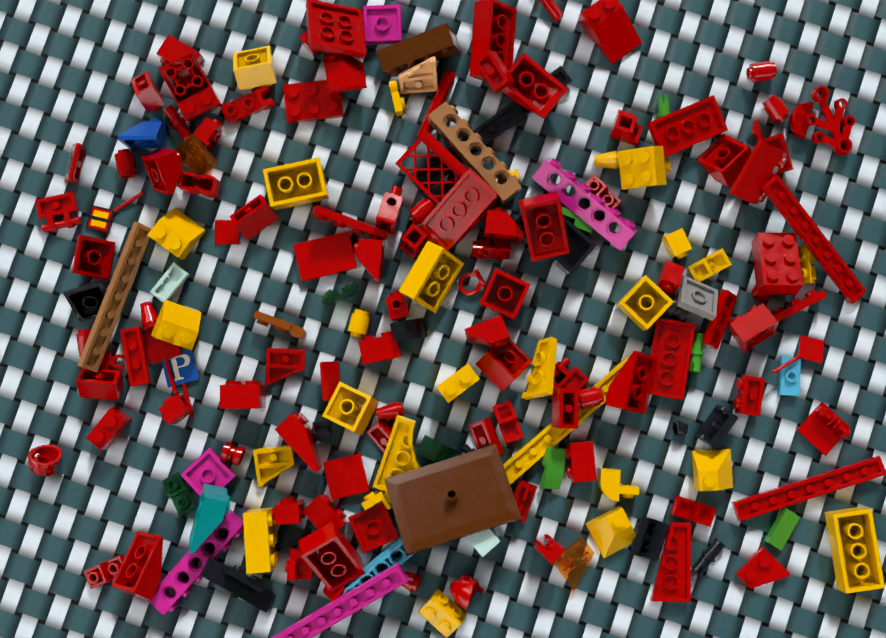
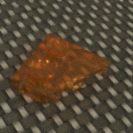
M194 133L174 149L180 154L183 165L193 168L201 175H205L218 164Z
M582 536L565 548L566 551L554 562V565L573 590L577 588V582L581 574H584L588 562L591 561L594 555L593 550Z

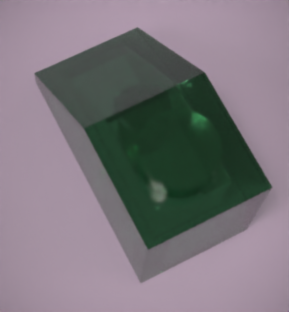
M425 434L416 453L437 463L453 458L459 451Z

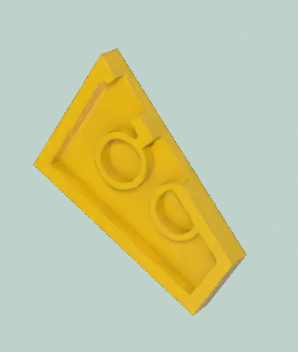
M549 337L538 341L532 361L534 368L532 374L527 377L526 382H529L527 391L522 394V399L529 400L553 394L557 351L556 338Z

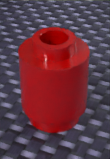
M770 61L752 63L747 68L746 75L752 83L771 80L777 75V67L774 62Z
M775 94L762 103L765 107L763 109L773 123L778 121L780 124L789 117L787 113L790 110L781 98H777Z
M129 149L118 150V153L114 156L117 173L120 174V178L135 177L137 168L134 152H130Z
M426 197L408 211L410 213L408 217L415 225L421 224L436 206Z
M594 386L579 390L578 407L580 406L581 410L599 406L600 403L604 402L601 387L596 388Z

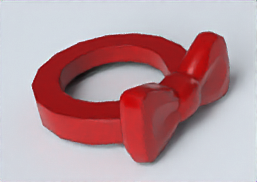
M475 269L474 272L463 274L458 282L459 289L466 295L476 294L481 287H486L478 269ZM468 276L477 277L479 280L477 287L473 291H467L463 287V280Z

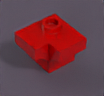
M618 110L609 137L636 146L643 126L636 122V115Z
M412 223L401 237L403 241L399 248L415 260L427 241L436 245L439 244L423 229Z
M292 546L285 566L287 580H312L314 571L301 557L299 546Z

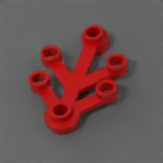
M819 86L813 89L811 98L813 101L818 102L826 121L817 118L814 114L805 116L804 124L808 127L814 125L827 130L834 137L825 136L821 131L815 132L811 137L813 143H824L833 147L837 155H847L853 146L849 136L852 126L855 124V118L851 115L842 118L844 109L848 105L847 100L844 98L835 100L834 108L836 111L833 117L826 101L829 97V90L825 86ZM840 123H842V126L844 127L842 134L839 130Z

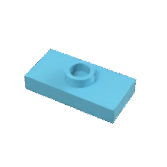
M780 357L779 366L794 357ZM801 358L779 371L778 395L800 396Z

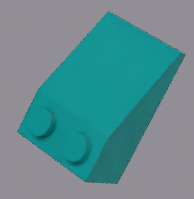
M209 484L203 485L189 536V553L193 554L223 521L224 514L229 513L231 503L229 502L230 496L227 495V488Z

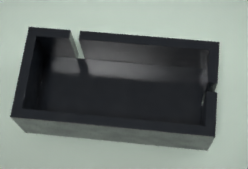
M520 215L515 220V223L523 231L524 237L526 238L522 218ZM563 216L570 253L548 259L552 262L556 260L558 262L556 266L567 276H570L597 245Z

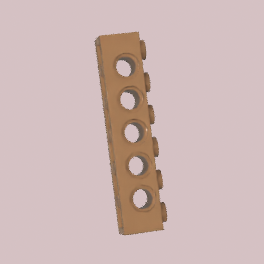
M445 101L428 115V123L467 167L473 169L499 193L496 199L502 206L520 192L522 187L520 180L508 172V167L503 161L499 162L492 148H487L483 144L482 137L470 129L471 126L466 119L459 117L458 111L453 105H449ZM453 122L455 123V126L448 127L446 123ZM466 136L468 140L460 141L458 137ZM478 150L481 154L475 156L471 154V151ZM491 164L493 169L487 170L483 165ZM503 178L506 183L499 184L496 182V179Z

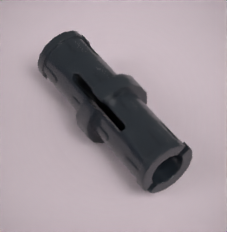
M715 538L706 551L703 550L701 552L702 556L691 568L702 576L708 566L716 561L715 558L725 545Z

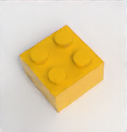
M649 146L618 151L622 190L667 185L663 146Z
M645 275L618 301L616 306L641 330L645 331L652 326L674 301Z

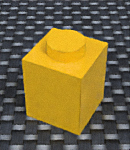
M683 228L661 238L671 259L677 257L679 260L687 256V251L692 249Z

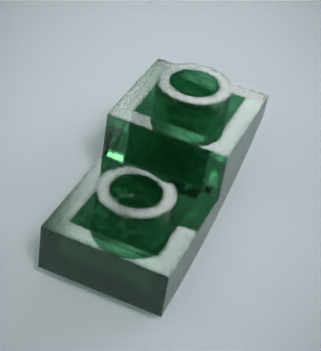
M355 281L352 284L348 282L341 289L343 291L341 294L336 289L333 291L329 289L323 294L322 297L324 299L321 302L325 306L341 302L358 292L361 288Z
M180 472L161 481L168 498L172 499L179 517H183L197 509L198 505Z

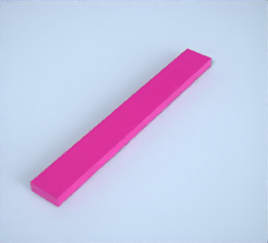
M396 563L271 638H312L409 581V577L400 564Z

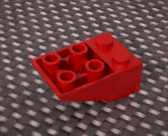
M193 51L158 68L187 122L190 123L220 108L222 105Z

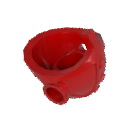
M42 445L31 449L27 456L29 469L37 476L53 475L62 457L61 448L56 445Z
M463 574L461 578L453 580L449 588L455 604L462 607L465 611L477 591L483 593L485 590L480 587L477 579H472L467 574Z

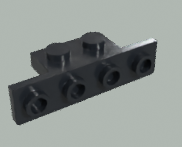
M209 557L200 572L202 577L263 612H268L276 595L265 589V585L260 583L262 581L260 578L254 575L249 577L244 574L245 570L237 565L227 567Z

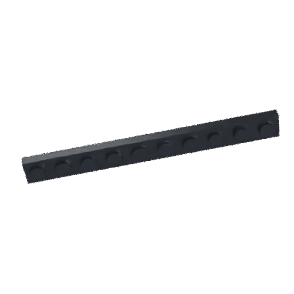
M562 66L550 73L565 87L572 82V79ZM513 101L473 132L478 133L483 139V144L487 146L529 115L531 111ZM464 137V138H463L462 140H460V141H467L468 138H467V137ZM451 148L448 149L459 162L464 163ZM472 150V151H471V154L475 155V154L478 153L479 151H478V150ZM437 157L430 163V168H441V159ZM443 162L444 168H449V167ZM441 170L430 171V182H439L441 180ZM444 170V177L451 173L452 170ZM418 171L417 180L419 182H428V171ZM412 181L419 192L423 194L424 191Z

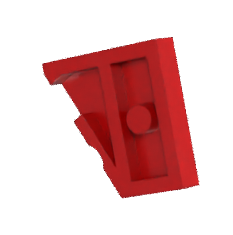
M268 347L266 351L265 385H270L273 382L304 370L306 366V349Z
M762 546L735 573L750 589L790 575Z

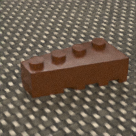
M447 23L377 51L383 73L391 77L398 76L401 72L435 56L436 61L462 53L456 34Z

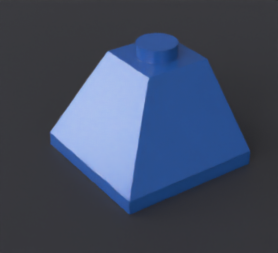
M149 119V121H143L118 135V140L128 148H166L167 126L160 119Z

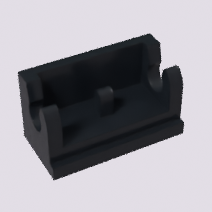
M716 405L695 433V436L709 447L716 449L739 417L725 407Z

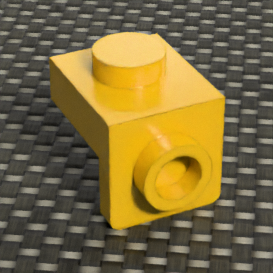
M382 490L376 494L374 492L367 494L363 497L365 501L361 503L364 510L380 501H383L387 510L392 508L388 492L384 493Z

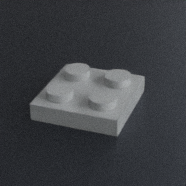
M683 276L679 287L677 306L713 321L717 314L718 290Z

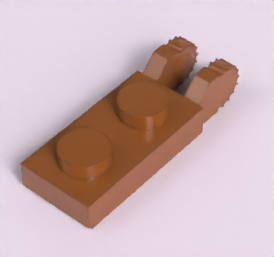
M259 311L254 313L253 318L258 319V324L266 327L268 324L275 325L274 330L286 333V330H288L291 336L298 339L306 335V331L302 327Z

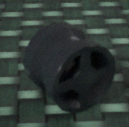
M332 421L312 422L315 428L313 438L332 437V432L330 431Z

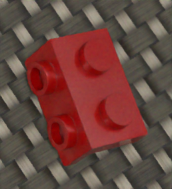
M740 375L736 382L738 394L733 402L735 413L760 417L765 378Z

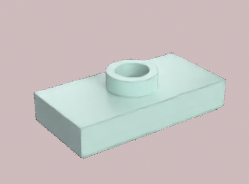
M173 262L150 293L161 302H164V299L169 301L190 274Z

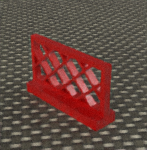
M425 129L420 134L421 136L395 164L438 205L440 201L437 198L443 199L445 197L444 184H456L458 182L457 176L461 178L468 169ZM421 142L427 146V155L416 154V147ZM427 157V168L417 169V158ZM430 157L441 159V168H430ZM406 158H414V169H406L401 163ZM443 162H444L449 168H444ZM441 170V182H430V171ZM444 170H452L455 173V181H444ZM417 171H428V182H419L417 180ZM431 184H441V195H433L431 193Z

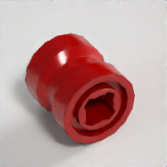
M227 441L222 449L220 459L224 461L229 460L232 464L239 466L246 448L242 446L236 447L233 443Z

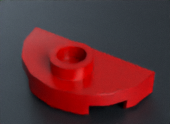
M805 102L797 105L789 116L790 129L801 140L806 138L808 126L804 124V118L811 114L814 102Z

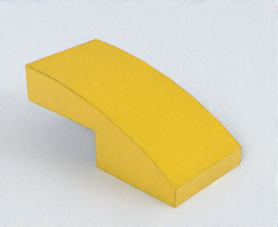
M722 248L690 265L688 269L693 278L701 282L731 266L732 263Z

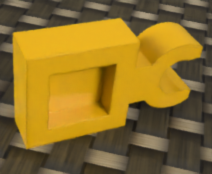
M396 80L390 81L389 87L396 117L404 115L403 109H406L404 97L400 98Z

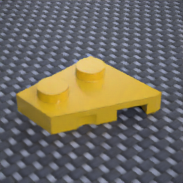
M289 445L253 450L258 487L263 486L266 482L295 464L293 449Z

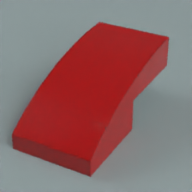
M511 400L492 406L505 444L524 439Z
M675 495L670 514L711 527L716 508Z

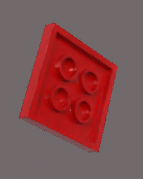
M317 0L306 1L308 45L310 49L360 58L365 57L366 44L362 9Z

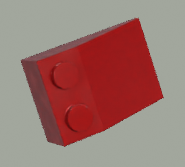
M599 0L580 14L578 22L611 65L642 43L625 9L618 0Z
M523 53L508 70L514 82L500 91L514 102L544 119L567 92L568 88Z
M557 192L518 200L531 261L570 253L561 202Z
M633 351L609 385L605 405L645 414L657 358Z
M291 413L274 430L316 473L322 468L311 428L308 425L309 420L303 413Z
M137 531L111 586L128 595L152 601L161 579L163 537Z

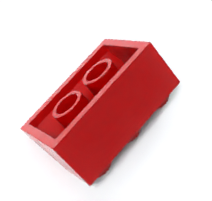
M758 140L729 193L752 204L758 205L759 202L762 203L767 195L761 189V186L776 174L779 168L782 169L787 162L786 156L788 153L769 143Z

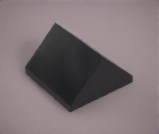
M99 280L63 292L80 322L97 316L109 282Z

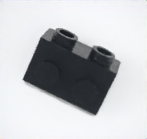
M642 516L637 525L636 537L631 544V554L658 561L669 524Z

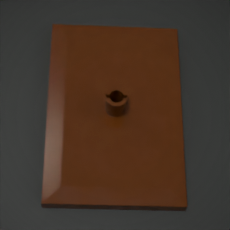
M496 444L384 479L406 555L521 519V514Z

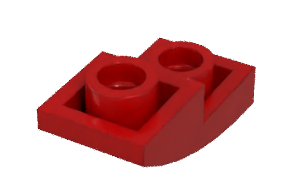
M595 175L585 183L591 188L590 192L595 196L600 195L606 200L605 204L610 208L618 209L622 205V201L608 190V186Z
M124 554L84 571L90 589L115 579L125 558Z

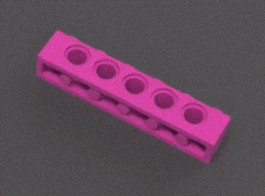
M546 159L532 176V179L549 193L557 192L561 203L621 251L638 231L635 228L636 225L629 219H623L620 216L621 213L616 208L607 206L605 204L606 200L600 195L595 196L591 193V188L583 182L580 184L575 180L576 176L572 172L564 171L561 168L562 165L557 160ZM554 173L560 176L559 184L552 180ZM568 186L574 187L575 194L573 196L567 193ZM582 198L589 199V207L582 205ZM597 210H602L605 213L604 219H599L596 216ZM611 223H618L620 231H613Z
M229 509V513L224 514L223 521L193 554L188 551L159 584L152 601H147L163 615L168 611L172 613L178 607L179 603L177 601L181 596L185 598L192 591L190 586L195 581L198 583L203 578L200 572L209 557L218 561L217 555L228 550L232 545L230 543L232 538L235 537L237 539L244 531L242 528L244 526L243 520ZM221 528H226L228 530L227 537L221 536ZM209 542L215 545L214 552H210L207 549ZM195 557L201 559V567L194 564ZM182 572L188 574L189 581L186 582L182 580ZM169 587L173 588L176 591L175 596L169 595Z

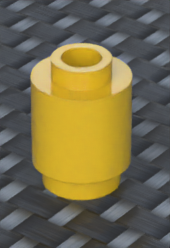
M355 309L351 315L347 330L351 332L350 336L361 338L362 335H366L370 322L369 312Z

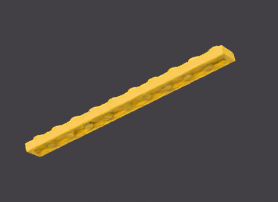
M629 356L623 359L594 385L596 388L601 387L604 402L600 403L599 406L583 410L579 406L578 425L606 402V393L608 392L609 385L626 363ZM552 422L503 464L509 483L512 484L543 457L547 447H554L574 429L552 427Z

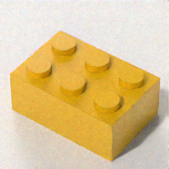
M319 157L263 169L269 203L273 210L329 199L324 170Z
M427 241L400 287L399 292L418 305L436 313L464 263L443 247Z
M273 507L249 509L243 513L246 574L271 572L277 566L276 563H279V552L275 548V544L278 543V533L274 532V524L276 522L272 520Z

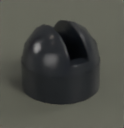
M676 420L673 422L672 429L675 436H682L688 432L687 429L689 427L685 421Z

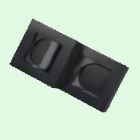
M424 318L390 323L394 343L428 337Z

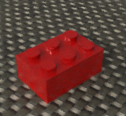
M757 233L751 243L757 295H796L803 286L796 233Z
M333 521L298 540L301 557L331 593L365 574L361 557Z

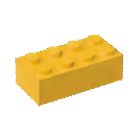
M862 506L825 512L837 589L848 594L885 588L872 509Z

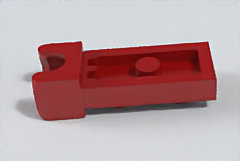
M269 86L260 87L252 93L221 105L220 107L226 122L230 125L260 111L275 107L276 102L273 99L265 100V97L271 93Z

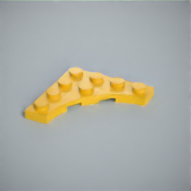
M397 415L373 484L374 488L388 492L384 481L385 478L421 467L416 458L413 445V432L416 421Z

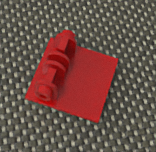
M821 402L798 427L797 431L826 456L842 437L846 438L850 435L851 432L849 430L851 427L827 405Z

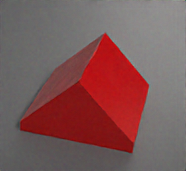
M78 235L72 273L109 280L115 242Z

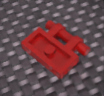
M74 192L35 200L39 219H47L48 224L41 226L43 232H56L61 228L67 227L69 229L74 228L75 225L82 224L80 216L72 217V213L79 211ZM64 215L65 220L56 222V216Z
M566 357L561 362L558 361L555 364L554 379L560 373H563L565 377L559 383L554 381L553 388H575L580 390L590 379L576 366L569 371L566 367L571 362Z

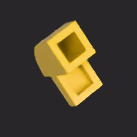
M598 468V485L606 497L619 502L620 494H622L623 498H633V495H639L638 486L620 485L621 470Z

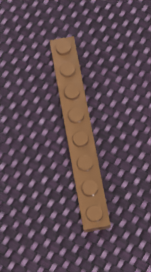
M134 222L77 364V366L92 372H98L150 239L148 233L151 229L139 222Z

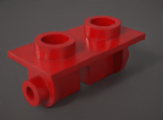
M473 240L472 257H477L478 259H510L511 242H507V240H494L493 246H490V240Z
M520 479L514 492V497L521 514V519L516 521L525 523L537 486Z

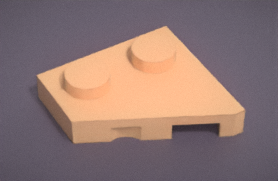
M435 56L399 74L400 94L437 91Z

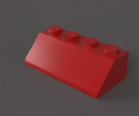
M498 0L475 2L470 77L487 81L475 62L488 50L495 51L507 70L513 66L515 8Z

